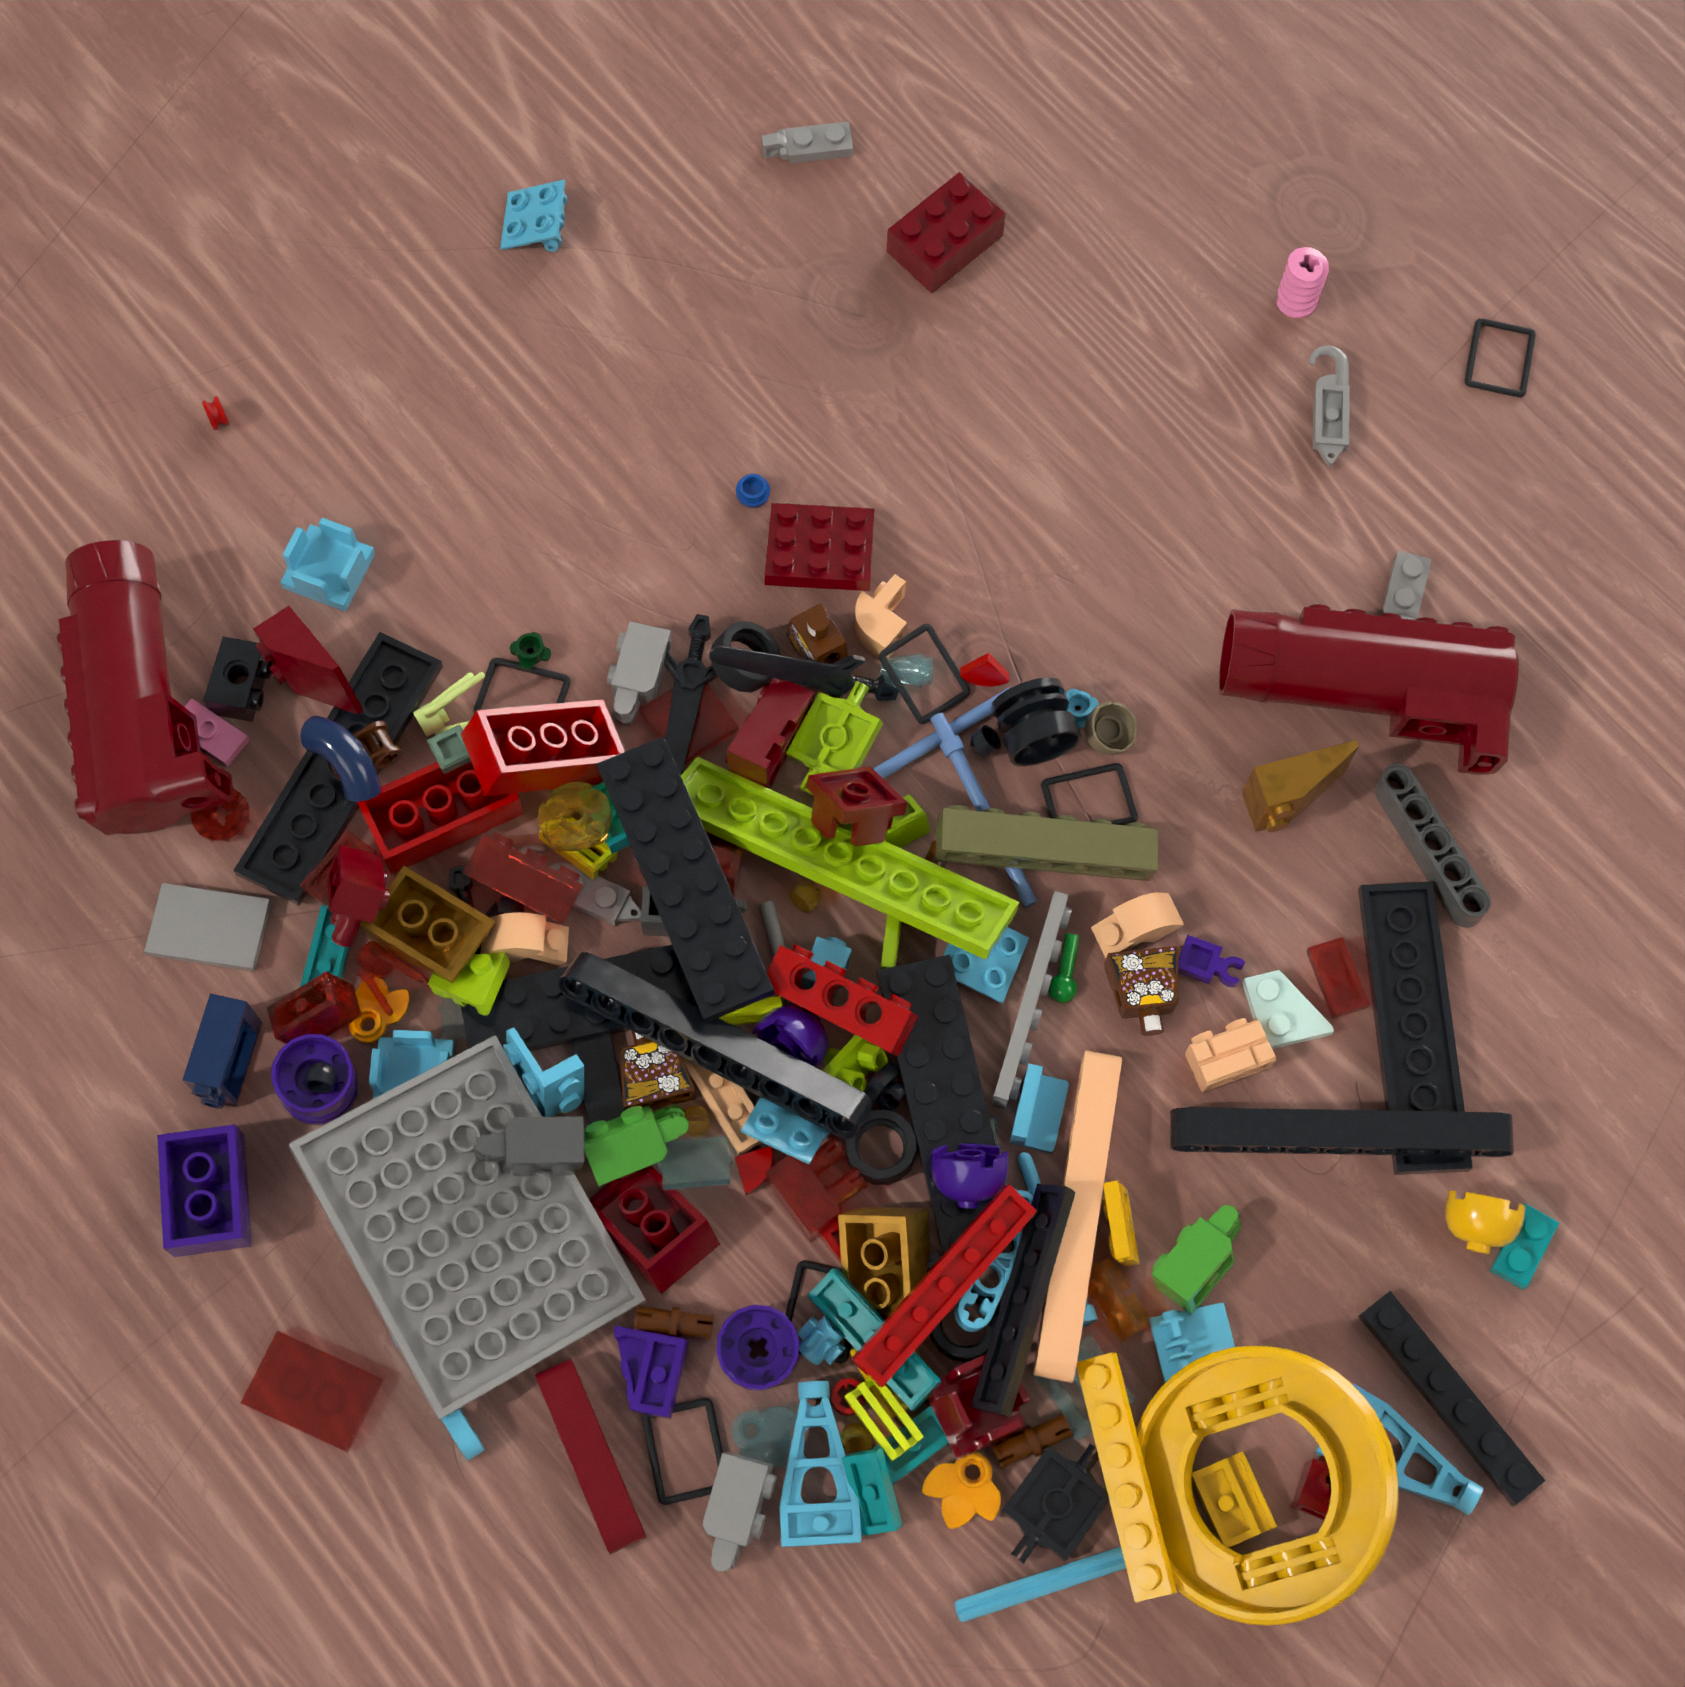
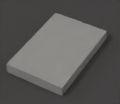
M162 883L144 953L147 956L255 972L272 902L266 898Z

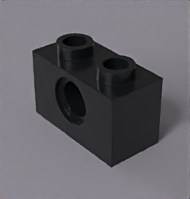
M222 637L203 699L207 708L216 715L253 722L255 712L260 711L264 701V691L262 688L265 678L269 679L272 673L268 667L273 665L272 661L267 663L255 647L257 642ZM248 676L247 680L243 683L234 684L237 678Z

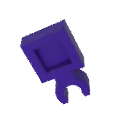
M1187 935L1178 959V973L1207 984L1211 982L1214 975L1225 986L1236 987L1239 979L1230 976L1227 969L1234 967L1242 970L1245 961L1234 956L1226 959L1219 956L1223 947Z

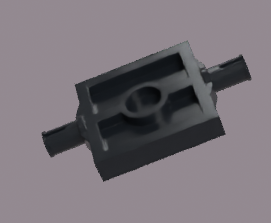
M1089 1444L1077 1462L1062 1457L1048 1446L1001 1512L1015 1522L1024 1534L1010 1553L1014 1558H1017L1026 1546L1025 1551L1018 1559L1022 1564H1025V1561L1037 1545L1049 1549L1064 1562L1067 1561L1109 1502L1108 1492L1096 1483L1090 1473L1099 1460L1097 1451L1089 1461L1087 1460L1096 1448L1094 1445Z

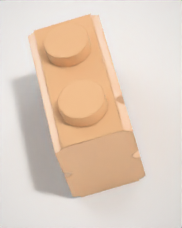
M1246 1018L1238 1019L1226 1025L1225 1032L1213 1035L1212 1031H1206L1191 1039L1193 1044L1188 1046L1185 1054L1201 1092L1210 1091L1272 1067L1276 1061V1056L1269 1041L1266 1039V1034L1258 1019L1247 1023Z

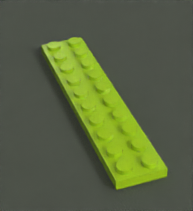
M698 756L681 775L706 832L985 960L988 958L1017 913L1018 901L886 841L855 847L850 842L853 827L848 824H841L838 821L835 838L827 839L811 822L813 808Z

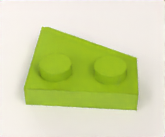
M505 952L474 954L454 983L432 974L428 984L434 994L443 998H451L454 1003L463 1007L466 1004L472 1005L479 1014L483 1016L489 1015L511 962Z

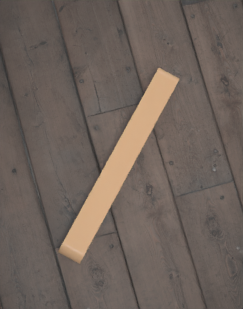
M1087 1050L1083 1054L1062 1186L1069 1187L1076 1194L1043 1304L1033 1369L1034 1376L1073 1383L1122 1064V1057Z

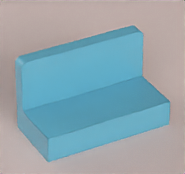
M1029 1063L1009 1143L1046 1153H1053L1069 1082L1042 1075V1066Z

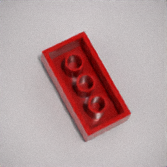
M603 699L477 710L461 733L485 796L600 784L603 780L596 763L625 752Z
M435 762L382 786L380 794L376 797L357 802L391 875L400 871L403 866L409 867L524 814L517 793L485 796L472 762L446 774H443L438 762Z

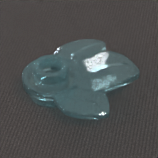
M773 1406L763 1413L745 1411L739 1414L731 1426L732 1439L740 1448L739 1455L772 1464L774 1467L787 1468L793 1439L790 1432L795 1428L797 1414L781 1406ZM749 1424H753L758 1428L757 1436L752 1439L746 1438L743 1434L744 1427Z

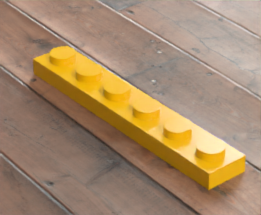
M1111 1352L1078 1361L1076 1367L1134 1601L1140 1602L1177 1593L1117 1353Z

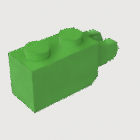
M650 1104L644 1107L634 1106L623 1111L620 1117L607 1122L599 1120L588 1125L584 1131V1152L598 1186L663 1161L667 1153L665 1143L678 1138L679 1135L683 1136L689 1130V1120L685 1117V1110H682L679 1105L676 1106L675 1104L652 1112Z
M1222 1205L1221 1208H1218L1219 1211H1216L1208 1221L1199 1217L1193 1226L1189 1224L1184 1227L1177 1238V1245L1169 1254L1163 1253L1156 1260L1152 1268L1155 1288L1191 1315L1235 1264L1232 1242L1237 1237L1236 1234H1239L1242 1226L1241 1222H1239L1240 1215L1235 1206Z

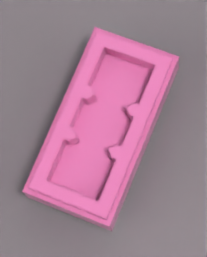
M191 698L185 708L196 716L200 749L228 768L250 741L249 737Z

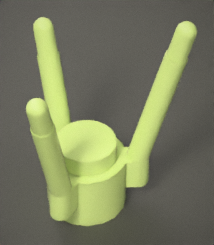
M480 672L475 676L473 673H468L434 700L413 712L426 737L434 733L438 735L459 724L464 730L469 721L450 726L444 725L450 719L443 707L484 679V672Z

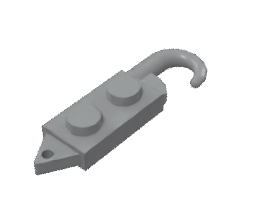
M1327 345L1320 346L1312 352L1309 357V365L1313 366L1316 359L1322 355L1330 356L1335 361V374L1319 378L1313 392L1312 449H1317L1327 467L1331 468L1342 451L1346 452L1349 446L1350 385L1347 356L1337 347Z
M538 844L526 845L515 854L512 861L513 872L516 878L525 885L548 894L550 898L613 926H616L618 922L641 920V911L631 898L630 890L599 876L592 880L577 867L567 862L553 864L543 876L529 871L524 865L526 856L533 852H545V847ZM633 912H637V915H635V916H633V915H631V914H632Z

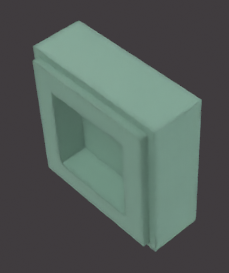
M460 724L427 739L428 745L443 774L471 762L461 736L463 729Z

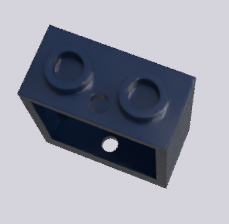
M210 993L183 1076V1081L192 1090V1094L201 1099L200 1103L208 1107L223 1109L224 1104L235 1107L237 1105L263 1023L247 1001Z

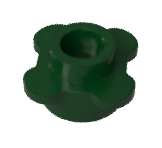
M537 632L523 634L517 641L510 644V653L517 656L520 661L519 666L523 670H531L535 664L540 661L546 662L551 658V650L544 646L541 635ZM529 649H533V650H534V652L531 653V654L528 653L527 651H528Z

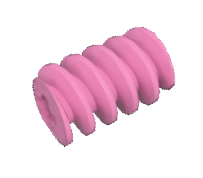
M1302 247L1290 254L1280 282L1276 302L1279 310L1286 316L1304 318L1316 309L1329 273L1327 259L1320 251Z

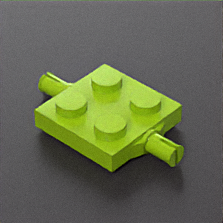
M856 681L847 699L833 698L822 692L817 694L786 752L789 758L804 764L809 769L801 786H799L804 792L813 795L806 788L808 775L861 767L883 725L880 718L866 713L860 707L865 694L869 690V687L863 683Z

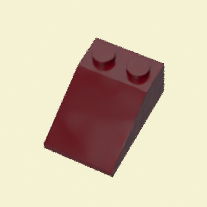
M287 606L253 628L260 641L255 647L267 663L272 661L273 665L268 668L280 685L286 682L295 694L355 714L364 711L339 665L290 606Z
M651 1165L609 1182L589 1199L610 1238L660 1294H663L720 1245L708 1220Z

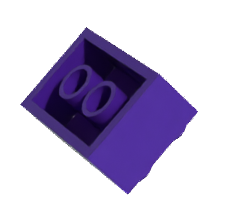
M234 1124L157 1135L163 1249L173 1257L252 1247L244 1134Z

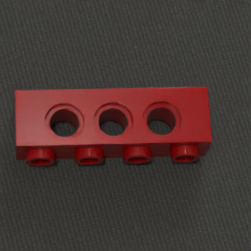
M796 944L793 945L791 950L780 945L767 970V975L776 994L899 1056L918 1018V1015L909 1011L912 1003L894 994L891 995L889 1000L876 994L879 987L861 977L858 978L856 983L844 978L847 970L827 960L824 966L811 961L814 953ZM809 971H814L816 975L814 986L808 990H803L801 986L803 975ZM840 988H847L849 993L848 1001L843 1006L836 1007L833 1002L835 992ZM879 1004L882 1015L877 1022L869 1024L866 1020V1011L870 1006Z

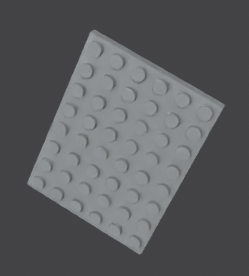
M496 1035L289 1143V1148L438 1421L646 1300L575 1174L570 1176H554L551 1170H536V1175L518 1177L513 1176V1171H503V1163H488V1161L484 1163L483 1161L479 1162L478 1159L476 1160L472 1151L475 1148L474 1145L476 1144L477 1137H480L481 1134L503 1133L506 1124L513 1117H542Z

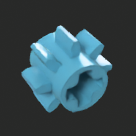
M812 1316L797 1332L802 1338L799 1342V1350L813 1364L819 1365L825 1360L831 1365L845 1349V1346L840 1342L844 1336L826 1316H823L819 1322Z

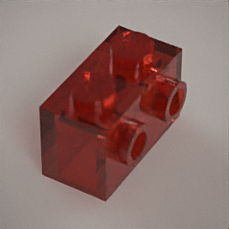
M327 971L267 1007L274 1037L285 1044L305 1034H323L328 1037L362 1016L353 985Z

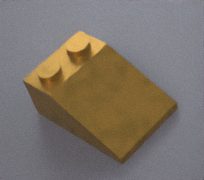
M1354 740L1253 767L1242 791V796L1255 832L1267 829L1268 832H1276L1287 827L1288 823L1345 773L1359 748L1358 741Z
M403 866L387 888L389 890V899L385 910H378L373 923L363 921L361 926L370 940L397 957L454 983L496 922L426 878Z
M860 1207L838 1215L842 1274L885 1320L927 1273L931 1246L928 1209Z

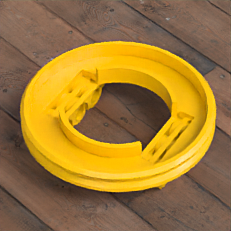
M1241 1346L1210 1353L1186 1365L1174 1374L1149 1402L1140 1418L1136 1432L1175 1586L1182 1595L1201 1608L1232 1621L1252 1625H1284L1303 1621L1334 1608L1353 1595L1367 1581L1385 1554L1392 1537L1399 1501L1398 1475L1392 1446L1380 1419L1366 1398L1350 1381L1325 1363L1303 1353L1272 1346ZM1283 1413L1300 1423L1313 1436L1325 1456L1331 1479V1498L1328 1513L1316 1534L1241 1555L1229 1549L1215 1538L1199 1515L1192 1491L1194 1458L1205 1436L1235 1429L1237 1426Z

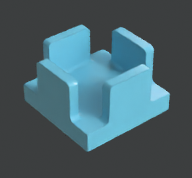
M321 518L319 527L310 524L306 532L299 527L295 529L283 552L287 570L280 583L283 589L346 612L376 553L373 547L357 541L353 529Z
M394 1030L393 1038L379 1037L378 1049H372L369 1086L373 1090V1099L454 1057V1040L435 1039L430 1031Z

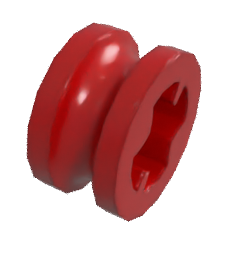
M215 396L214 400L210 403L206 402V400L202 401L214 431L218 430L220 424L230 425L218 396Z
M851 1378L838 1381L833 1387L831 1403L833 1408L841 1415L853 1416L856 1414L850 1405L849 1408L841 1405L842 1397L838 1395V1392L842 1388L845 1389V1392H847L848 1387L856 1389L861 1384L857 1380ZM861 1395L857 1399L861 1406L864 1407L866 1399Z

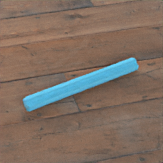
M1121 1546L959 1599L954 1603L957 1617L960 1622H965L1126 1569Z

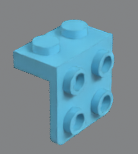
M515 1028L507 1030V1044L503 1045L504 1051L543 1117H553L560 1112L568 1113L577 1108L581 1101L584 1100V1065L577 1054L543 1072Z

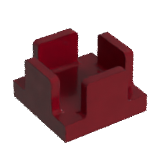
M871 766L808 775L806 788L814 795L811 822L827 839L835 838L839 821L841 824L853 823L850 842L855 847L882 843L885 840L887 829H891L893 816L905 815L907 801Z
M986 1354L954 1368L947 1375L939 1378L942 1382L927 1397L957 1460L1012 1436L1027 1426L1019 1410L1020 1407L1030 1401L1022 1382L1020 1383L1010 1418L982 1413L971 1408Z

